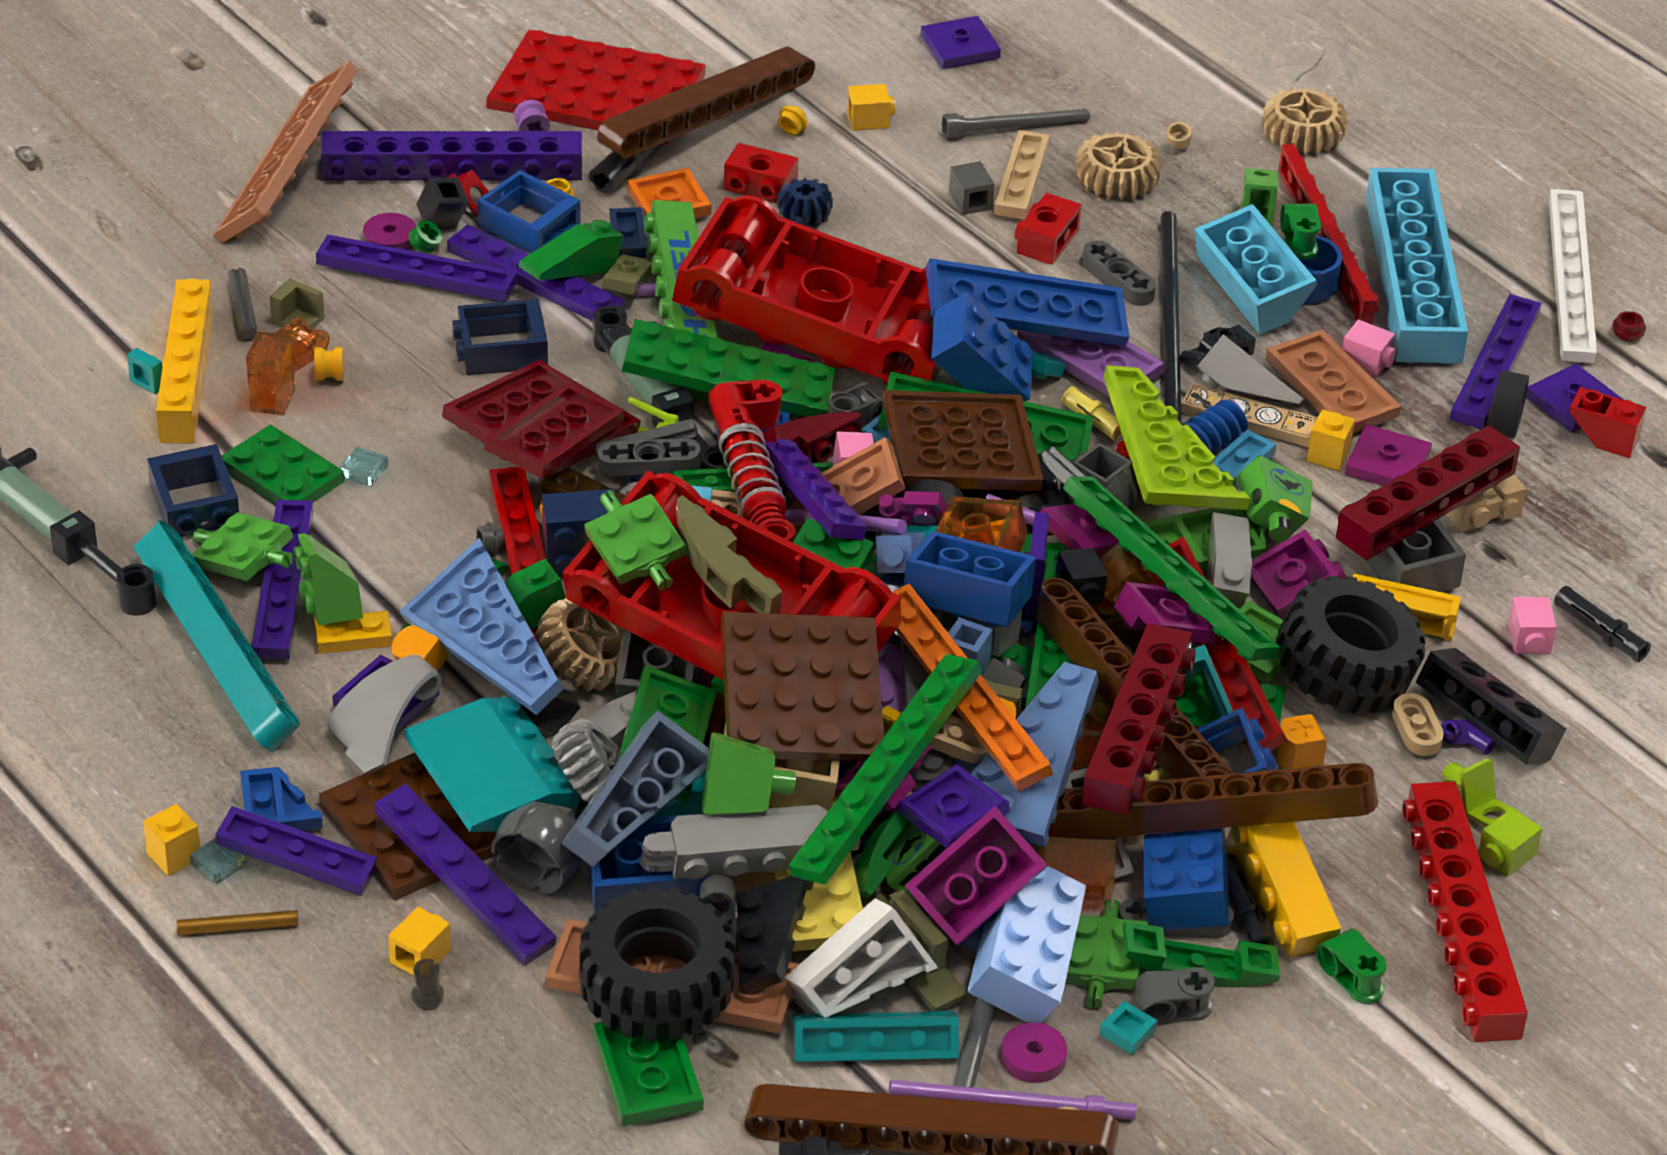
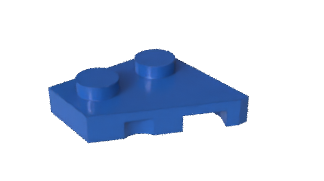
M280 767L240 771L245 811L301 831L323 828L322 813L318 809L315 811L311 809L305 802L303 792L289 782V777Z

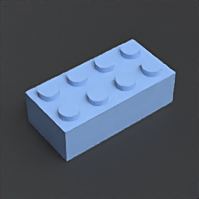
M1048 866L992 915L983 925L967 992L1027 1023H1042L1062 999L1086 885Z

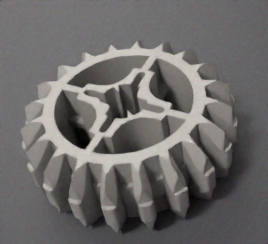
M580 717L570 723L568 722L559 729L560 732L553 736L552 748L554 750V757L559 761V767L566 775L565 778L573 785V789L577 790L581 795L582 800H586L589 803L616 765L620 750L618 745L614 744L610 736L606 735L601 727L596 726L593 721Z

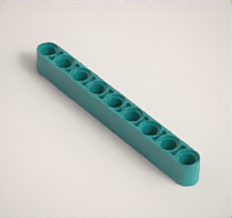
M159 520L134 545V549L144 565L152 570L157 586L250 733L264 748L274 752L301 723L182 538L170 525Z

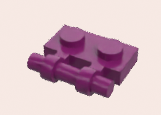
M905 491L904 498H892L891 495L884 494L879 499V511L883 518L902 519L906 521L907 525L943 526L945 534L951 536L956 534L957 525L940 492Z

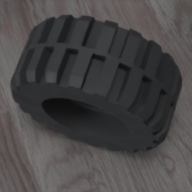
M1329 576L1324 580L1320 578L1302 587L1294 598L1276 637V643L1280 646L1277 656L1281 667H1286L1285 674L1291 682L1295 681L1298 684V689L1305 695L1309 693L1315 697L1316 702L1322 705H1332L1334 710L1340 712L1352 710L1353 714H1365L1368 710L1371 713H1377L1393 707L1395 699L1406 693L1424 659L1426 642L1417 617L1410 615L1409 607L1403 601L1398 602L1394 599L1393 593L1386 589L1382 591L1376 588V584L1372 582H1359L1357 578L1349 576L1344 579H1340L1339 576Z
M647 887L646 891L638 893L635 889L625 892L623 898L619 900L617 897H614L603 905V910L599 908L589 918V923L583 928L581 933V944L579 945L580 991L583 1000L587 1002V1008L596 1018L601 1017L602 1024L613 1031L618 1028L623 1036L632 1039L636 1035L642 1036L645 1041L656 1042V1038L667 1037L668 1041L680 1039L681 1034L688 1033L691 1036L701 1031L704 1023L709 1026L720 1017V1012L727 1008L731 1001V993L734 991L735 938L731 934L732 928L723 916L720 917L721 912L710 903L704 905L701 897L693 893L687 896L682 894L681 889L670 887L669 891H660L658 887ZM664 955L685 962L686 965L673 971L654 973L636 969L628 963L645 956Z

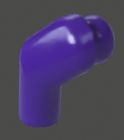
M1448 719L1441 724L1444 732L1443 741L1448 744L1472 745L1485 755L1490 754L1496 746L1495 741L1467 720Z

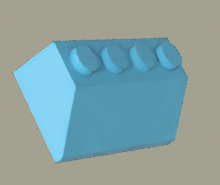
M1253 204L1194 229L1198 259L1259 335L1289 323L1317 286V280Z

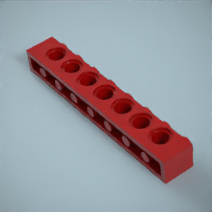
M1452 781L1411 784L1408 800H1403L1402 803L1403 820L1405 823H1410L1411 847L1413 851L1418 850L1419 874L1421 879L1427 880L1429 907H1435L1436 932L1439 937L1443 936L1445 962L1447 966H1452L1454 972V993L1456 996H1461L1463 1002V1023L1465 1026H1470L1474 1042L1522 1040L1528 1011L1457 783Z

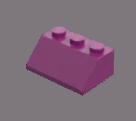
M994 806L909 881L905 887L952 941L959 946L1046 869L1048 865Z

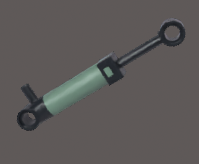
M603 306L597 309L593 315V344L599 351L607 353L622 372L632 328L627 324L626 311L617 306ZM622 372L645 403L666 413L678 415L679 422L689 419L694 420V399L685 387L677 388L671 383ZM652 415V423L655 427H657L659 422H664V420ZM698 433L695 441L699 443L701 448L700 469L728 468L724 464L719 445L708 446Z
M0 447V500L50 541L53 554L69 566L86 557L117 583L120 608L124 613L140 616L151 612L156 606L152 570L141 564H132L123 568L118 566L98 549L95 523L80 510L72 514L19 470L37 459V454L33 448H27L6 459L2 456Z

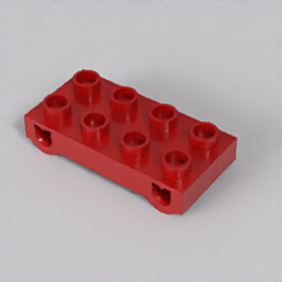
M747 195L731 199L725 196L678 269L672 301L692 308L698 316L711 321L725 320L754 331L761 340L769 344H789L818 355L825 364L839 369L853 368L880 378L886 386L890 372L935 381L942 369L931 359L934 317H931L926 267L921 269L782 218L768 202L759 197Z
M647 471L620 503L621 505H626L652 494L676 531L677 499L683 495L693 504L700 505L708 516L732 531L737 538L736 554L745 557L754 569L777 583L782 590L780 614L875 618L878 652L901 624V596L891 592L889 587L877 576L858 567L843 568L702 498L689 483L678 476L669 473H658L656 475ZM589 540L563 571L566 599L724 680L720 621L722 613L757 612L742 600L732 608L726 605L703 582L686 555L671 561L664 568L673 580V584L668 589L665 586V590H659L649 575L637 577L620 585L591 540Z

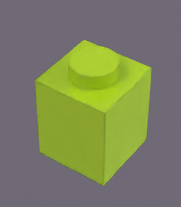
M1512 807L1483 829L1478 851L1479 857L1489 866L1494 867L1508 877L1537 855L1543 828Z

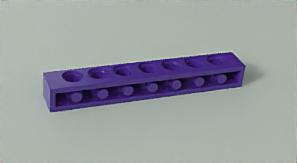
M323 131L321 147L322 179L428 180V178H447L452 174L458 177L473 170L480 180H506L521 170L539 180L555 178L582 180V131Z

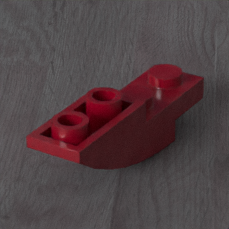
M837 412L809 416L763 431L762 434L766 442H776L777 439L793 441L809 457L812 463H821L833 457L837 432L861 433L862 415L858 412Z

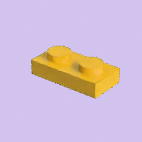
M388 610L363 613V618L320 626L314 618L318 654L392 646V632Z

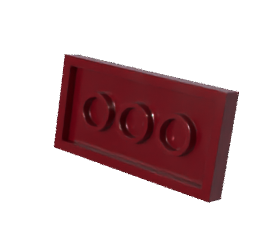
M566 383L485 437L484 450L498 456L501 460L508 461L527 470L532 475L543 478L622 423L625 410Z

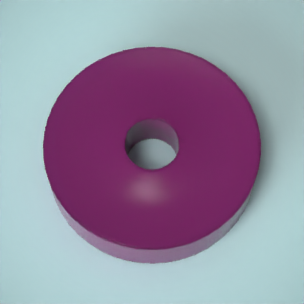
M400 213L375 215L364 224V242L410 250L413 246L409 241L408 235L415 228L416 224L410 217Z
M1034 1022L1023 1023L1010 1029L1003 1038L1001 1049L1002 1064L1010 1075L1021 1081L1029 1083L1050 1081L1056 1078L1066 1065L1067 1043L1064 1037L1051 1026Z

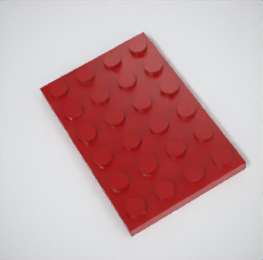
M528 29L487 96V108L514 114L516 107L526 100H536L544 106L549 121L599 130L601 124L610 117L702 81L706 75V64L697 63L689 59L682 60L667 57L658 53L652 54L637 51L627 47L621 48L606 45L602 42L576 39L572 36L550 34L542 30Z

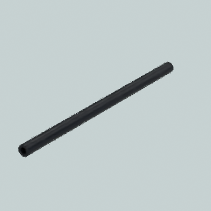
M1165 211L1161 214L1164 405L1172 406L1178 412L1177 420L1181 424L1177 215L1172 211Z

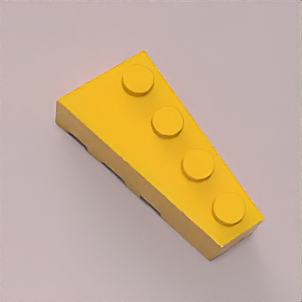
M1295 822L1231 827L1227 837L1228 852L1238 858L1242 872L1255 899L1264 909L1266 918L1275 932L1278 943L1284 947L1289 958L1316 952L1317 945L1339 935L1341 931L1340 923Z

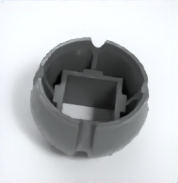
M1098 443L1090 450L1080 453L1071 461L1085 475L1093 476L1132 513L1134 512L1139 501L1140 488L1131 460ZM1060 481L1059 491L1062 496L1067 497L1070 504H1074L1073 498L1063 489L1065 484Z
M532 801L530 804L520 806L505 817L497 829L491 850L494 854L499 853L495 862L512 882L530 892L539 886L542 894H550L559 890L562 885L573 878L580 868L582 858L561 844L576 823L572 808Z

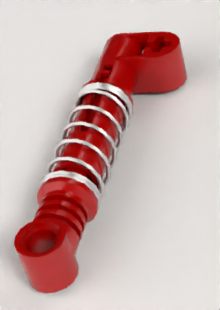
M769 380L720 383L710 391L708 398L720 433L718 437L719 450L723 455L724 464L728 467V476L732 479L731 484L736 492V500L740 504L741 516L788 541L794 542L795 527L786 519L785 497L779 486L774 465L770 460V454L766 449V443L760 430L772 428L778 424L782 389L778 384Z

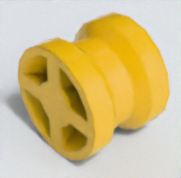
M315 347V381H324L326 378L344 381L343 347H335L333 350Z

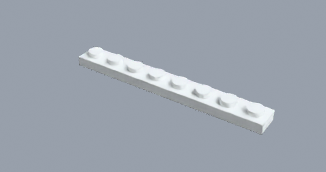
M1550 189L1549 212L1561 361L1595 363L1597 346L1583 191Z

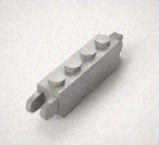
M819 805L770 808L766 812L677 816L671 823L670 832L652 833L644 837V843H642L644 852L642 851L640 864L648 872L672 871L674 879H699L715 874L737 876L750 872H778L789 869V863L827 814V810ZM860 839L857 841V843L854 845L851 851L859 849Z

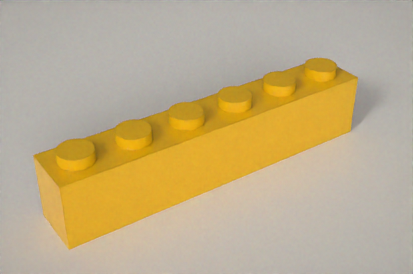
M194 278L176 279L156 407L159 443H195L213 319L211 280H198Z

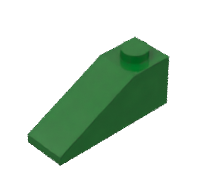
M593 220L592 223L577 224L521 259L518 267L538 280L607 273L618 260L623 235L611 228L612 225L604 220Z
M546 559L512 574L505 581L530 629L538 626L541 616L553 603L566 598L561 579Z

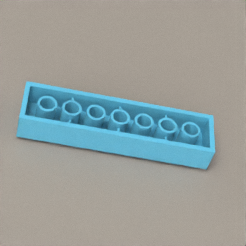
M1370 168L1365 200L1389 330L1395 333L1393 348L1396 349L1395 362L1463 363L1468 328L1435 169Z

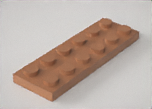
M567 919L545 976L546 988L582 995L580 991L579 945L581 944L583 928L588 923ZM735 952L734 991L731 993V1001L727 1008L720 1012V1017L715 1021L782 1034L795 991L784 977L783 982L746 994L739 985L738 952ZM664 955L645 956L628 963L636 969L654 973L673 971L686 965L685 962ZM789 962L785 977L799 964Z

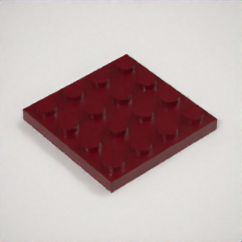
M538 360L443 405L442 417L485 444V437L566 383L609 403L611 402ZM624 411L622 423L555 468L542 479L545 480L596 454L595 448L599 442L638 433L641 420Z

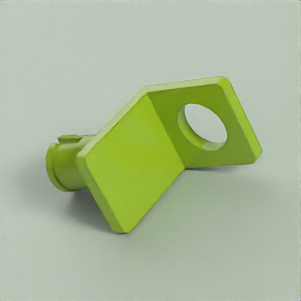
M1486 758L1467 768H1464L1457 762H1451L1444 768L1442 776L1446 778L1442 779V781H1456L1459 791L1462 792V802L1467 818L1486 828L1497 819L1485 817L1486 813L1493 811L1505 813L1512 808L1496 799L1494 765L1491 759Z

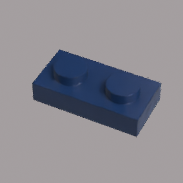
M642 207L609 208L611 228L623 235L619 257L623 254L646 258Z

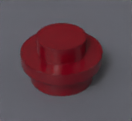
M1633 311L1621 312L1613 321L1612 331L1624 341L1638 340L1645 335L1646 325L1644 318Z

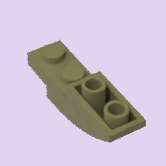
M683 495L677 499L675 524L677 532L686 544V556L703 582L730 608L742 600L757 613L780 614L782 590L777 583L754 569L745 557L736 554L737 538L728 527L718 524L707 515L700 505L693 504Z

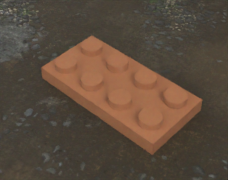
M1323 329L1267 348L1265 359L1319 413L1323 409L1354 418L1353 433L1363 430L1366 424L1375 426L1400 416L1401 405Z
M886 437L821 473L832 484V487L838 494L844 498L852 510L856 511L857 515H862L868 509L879 504V499L882 495L889 494L893 498L897 493L906 489L893 446ZM796 497V501L791 509L807 510ZM792 523L795 527V538L804 524Z

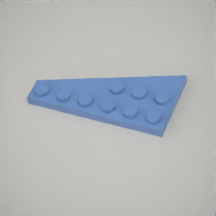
M480 538L399 611L407 623L438 637L446 651L536 715L564 689Z
M1064 662L1016 719L1050 762L1053 775L1018 792L989 753L971 773V775L1009 801L1010 812L1004 815V817L1029 843L1042 847L1047 846L1049 840L1048 830L1050 824L1055 821L1057 815L1056 805L1059 796L1064 793L1076 755L1075 746L1077 740H1081L1084 730L1083 721L1085 715L1090 711L1099 683L1097 671Z

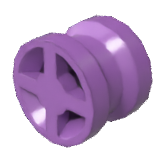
M526 100L516 107L514 119L519 131H549L550 122L546 116L544 106L539 101Z

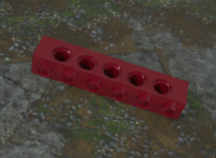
M1490 425L1476 433H1471L1466 439L1452 447L1445 448L1440 454L1421 462L1417 467L1395 477L1388 484L1377 490H1372L1367 496L1355 503L1346 505L1338 515L1336 539L1368 561L1514 475L1520 446Z
M1147 623L1084 776L1082 805L1129 815L1133 802L1141 801L1145 788L1144 774L1151 775L1156 759L1154 749L1162 748L1166 734V726L1164 724L1165 722H1172L1176 709L1175 696L1182 697L1186 684V675L1184 673L1185 671L1191 672L1195 663L1196 650L1191 649V632Z

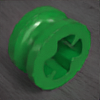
M427 220L419 221L408 235L411 245L419 252L425 254L433 252L435 247L442 241L440 229L434 223Z

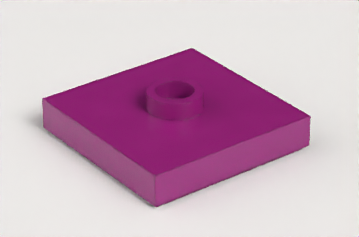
M1366 424L1346 464L1345 475L1384 486L1395 477L1403 475L1417 467L1421 462L1427 461L1431 453L1432 443Z
M1075 504L1043 507L1040 511L1048 513V529L1069 550L1094 548L1098 557L1132 553L1119 545V540L1110 531L1099 527L1096 519L1088 511L1079 508Z

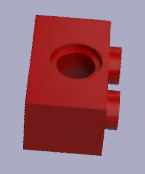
M738 142L724 163V190L746 196L759 197L763 200L777 203L782 185L790 183L793 178L798 180L799 157Z
M1045 193L1038 203H1034L1031 206L1029 215L1025 220H1020L1017 224L1014 234L1015 239H1018L1017 253L1053 265L1079 231L1082 204Z

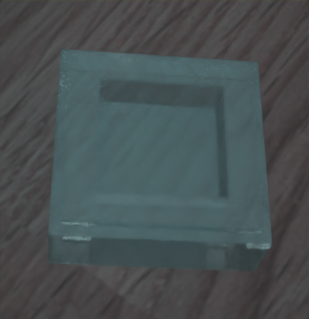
M356 447L340 466V469L344 471V478L372 487L388 467V456Z
M215 838L190 855L191 865L216 884H219L247 864L245 854L215 844Z

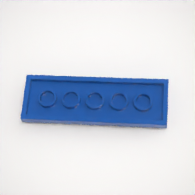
M929 258L926 265L931 317H934L936 309L967 292L976 301L981 302L987 311L998 321L1004 322L1009 329L1126 346L1130 338L1123 290L1120 287Z

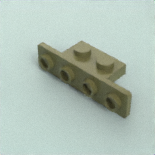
M904 889L891 894L889 902L880 892L861 900L863 908L874 899L893 907L938 966V968L930 972L923 971L905 979L931 1011H942L966 999L967 991L946 968L947 948L949 947L947 935L941 927H936L926 916L919 902L913 901Z

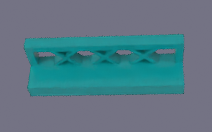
M955 1011L835 1013L826 1018L819 1014H792L795 1062L959 1058V1017Z

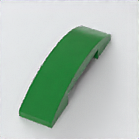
M898 808L891 811L880 822L867 841L858 860L855 875L861 900L871 896L893 868V865L882 855L909 822L908 819L899 813Z
M1127 921L1123 924L1125 956L1148 971H1171L1200 967L1208 970L1215 979L1214 987L1264 985L1278 982L1281 977L1277 946L1239 940L1234 950L1164 939L1163 927ZM1195 978L1192 979V984H1194V985H1195Z

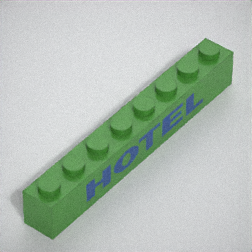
M653 200L651 212L646 213L644 217V232L649 233L648 253L653 254L651 272L652 275H657L655 295L661 297L659 317L664 318L663 326L718 338L715 321L704 319L698 316L692 308L672 301L678 269L699 238L692 202ZM685 387L694 400L709 401L708 396L710 393Z

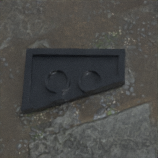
M790 875L736 894L739 985L746 994L783 982L795 945L792 935L797 920L803 919L806 910L803 900L806 891L812 890L814 882Z

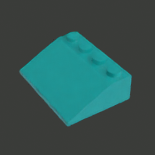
M511 697L482 698L408 727L403 733V736L469 832L497 831L508 814L520 806L530 804L532 801L572 808L575 814L582 798L577 790L573 789L570 781L565 778V773L559 767V761L554 757V750L521 707L520 703Z

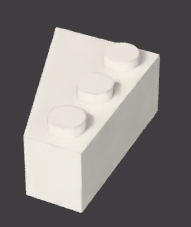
M874 899L791 971L785 979L809 1009L826 1018L871 998L870 995L889 986L894 988L905 983V979L923 971L930 972L938 968V966L895 909Z

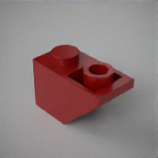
M1579 387L1570 406L1569 413L1596 448L1627 458L1631 457L1640 438L1646 406L1636 404L1630 400L1609 396L1596 390Z

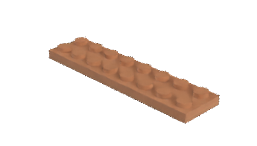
M350 60L307 88L213 233L221 243H224L233 236L236 239L240 238L249 230L252 224L261 225L272 214L270 207L284 195L283 187L289 184L296 176L295 168L300 166L308 157L305 152L319 140L317 133L328 125L331 121L330 113L335 111L342 103L340 97L353 86L354 83L351 80L358 71V68Z

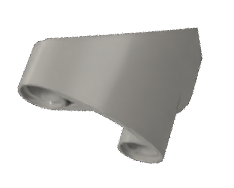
M409 655L379 668L364 678L338 703L329 716V730L348 748L345 754L364 773L369 775L387 766L389 750L395 741L393 737L395 728L403 711L412 697L426 700L435 696L442 685L441 674L420 655Z

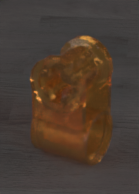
M302 318L293 319L289 324L267 337V367L269 372L282 377L295 374L300 368L314 360L315 347L327 349L330 339L329 334L321 329H313Z

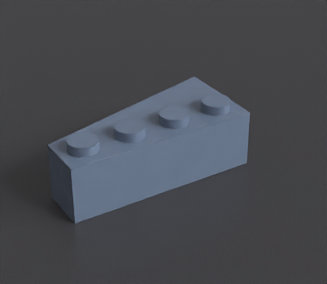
M657 710L640 728L561 844L594 867L706 772L709 748Z

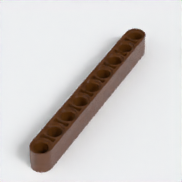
M789 46L783 47L610 117L601 124L597 133V140L624 158L633 156L804 85L814 74L815 62Z
M1061 578L1044 580L1041 584L1036 608V619L1075 665L1097 671L1099 681L1097 691L1109 706L1113 708L1134 656L1072 584ZM1176 706L1172 722H1165L1164 724L1166 726V734L1162 748L1154 749V752H1156L1155 760L1171 779L1234 774Z
M1348 763L1146 781L1142 799L1140 802H1133L1129 815L1082 805L1084 787L1068 788L1064 790L1063 795L1059 796L1056 805L1057 815L1054 823L1050 824L1048 830V843L1368 815L1378 805L1374 771L1369 765L1364 763Z
M761 1084L756 1086L752 1092L744 1121V1128L751 1136L767 1141L801 1143L804 1137H827L829 1142L837 1141L841 1143L842 1147L928 1155H1114L1119 1124L1113 1116L1098 1111Z

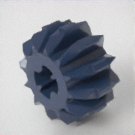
M804 177L803 180H797L793 178L790 183L782 185L777 207L782 218L791 220L798 216V219L801 218L803 220L804 226L813 225L819 227L820 222L828 221L831 208H833L832 192L828 190V184H819L818 179L807 180Z

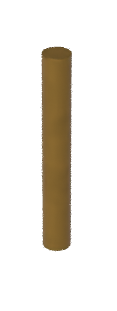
M298 910L178 919L177 933L179 936L299 926Z

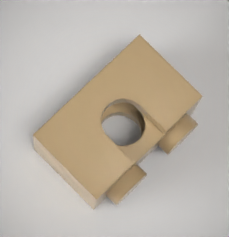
M1514 474L1446 515L1461 533L1481 528L1493 518H1498L1500 521L1512 519L1522 515L1527 489Z

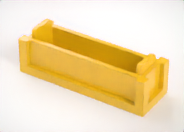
M1353 574L1357 581L1363 583L1366 581L1376 584V588L1382 591L1386 589L1393 593L1394 599L1398 602L1403 601L1409 607L1410 615L1417 617L1420 629L1423 630L1424 634L1443 638L1444 641L1452 642L1461 601L1460 596Z

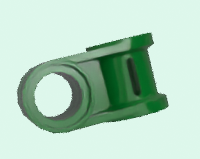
M1282 204L1280 226L1287 246L1298 259L1307 260L1314 258L1318 251L1316 235L1321 230L1317 204Z
M1351 928L1317 945L1316 956L1321 968L1326 974L1332 976L1352 999L1359 1003L1372 1004L1382 998L1384 984L1381 981V977L1386 972V960L1365 940L1358 930Z

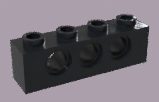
M1457 648L1430 651L1415 682L1526 765L1551 760L1566 731L1564 726Z

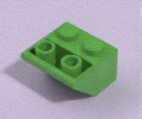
M298 534L300 546L294 547V555L297 569H301L302 578L305 580L299 582V592L302 604L306 605L308 615L313 614L319 626L363 618L359 583L348 563L308 534Z

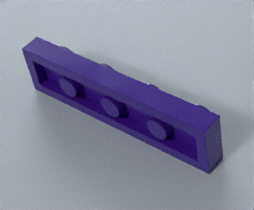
M231 806L215 834V844L360 896L373 875L377 863V857L234 806Z

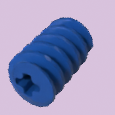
M1227 399L1217 402L1216 405L1207 408L1206 411L1200 412L1195 417L1181 423V425H1189L1213 455L1229 446L1249 427L1247 418L1240 406L1234 401Z

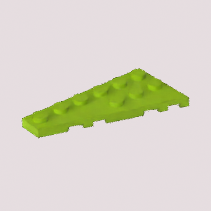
M1106 365L1103 378L1130 460L1133 462L1132 466L1144 503L1156 506L1176 505L1190 508L1208 507L1247 510L1251 498L1245 491L1238 492L1233 486L1234 478L1229 472H1221L1214 464L1215 456L1189 425L1180 424L1177 420L1178 412L1172 406H1165L1159 399L1160 391L1143 371L1137 367Z

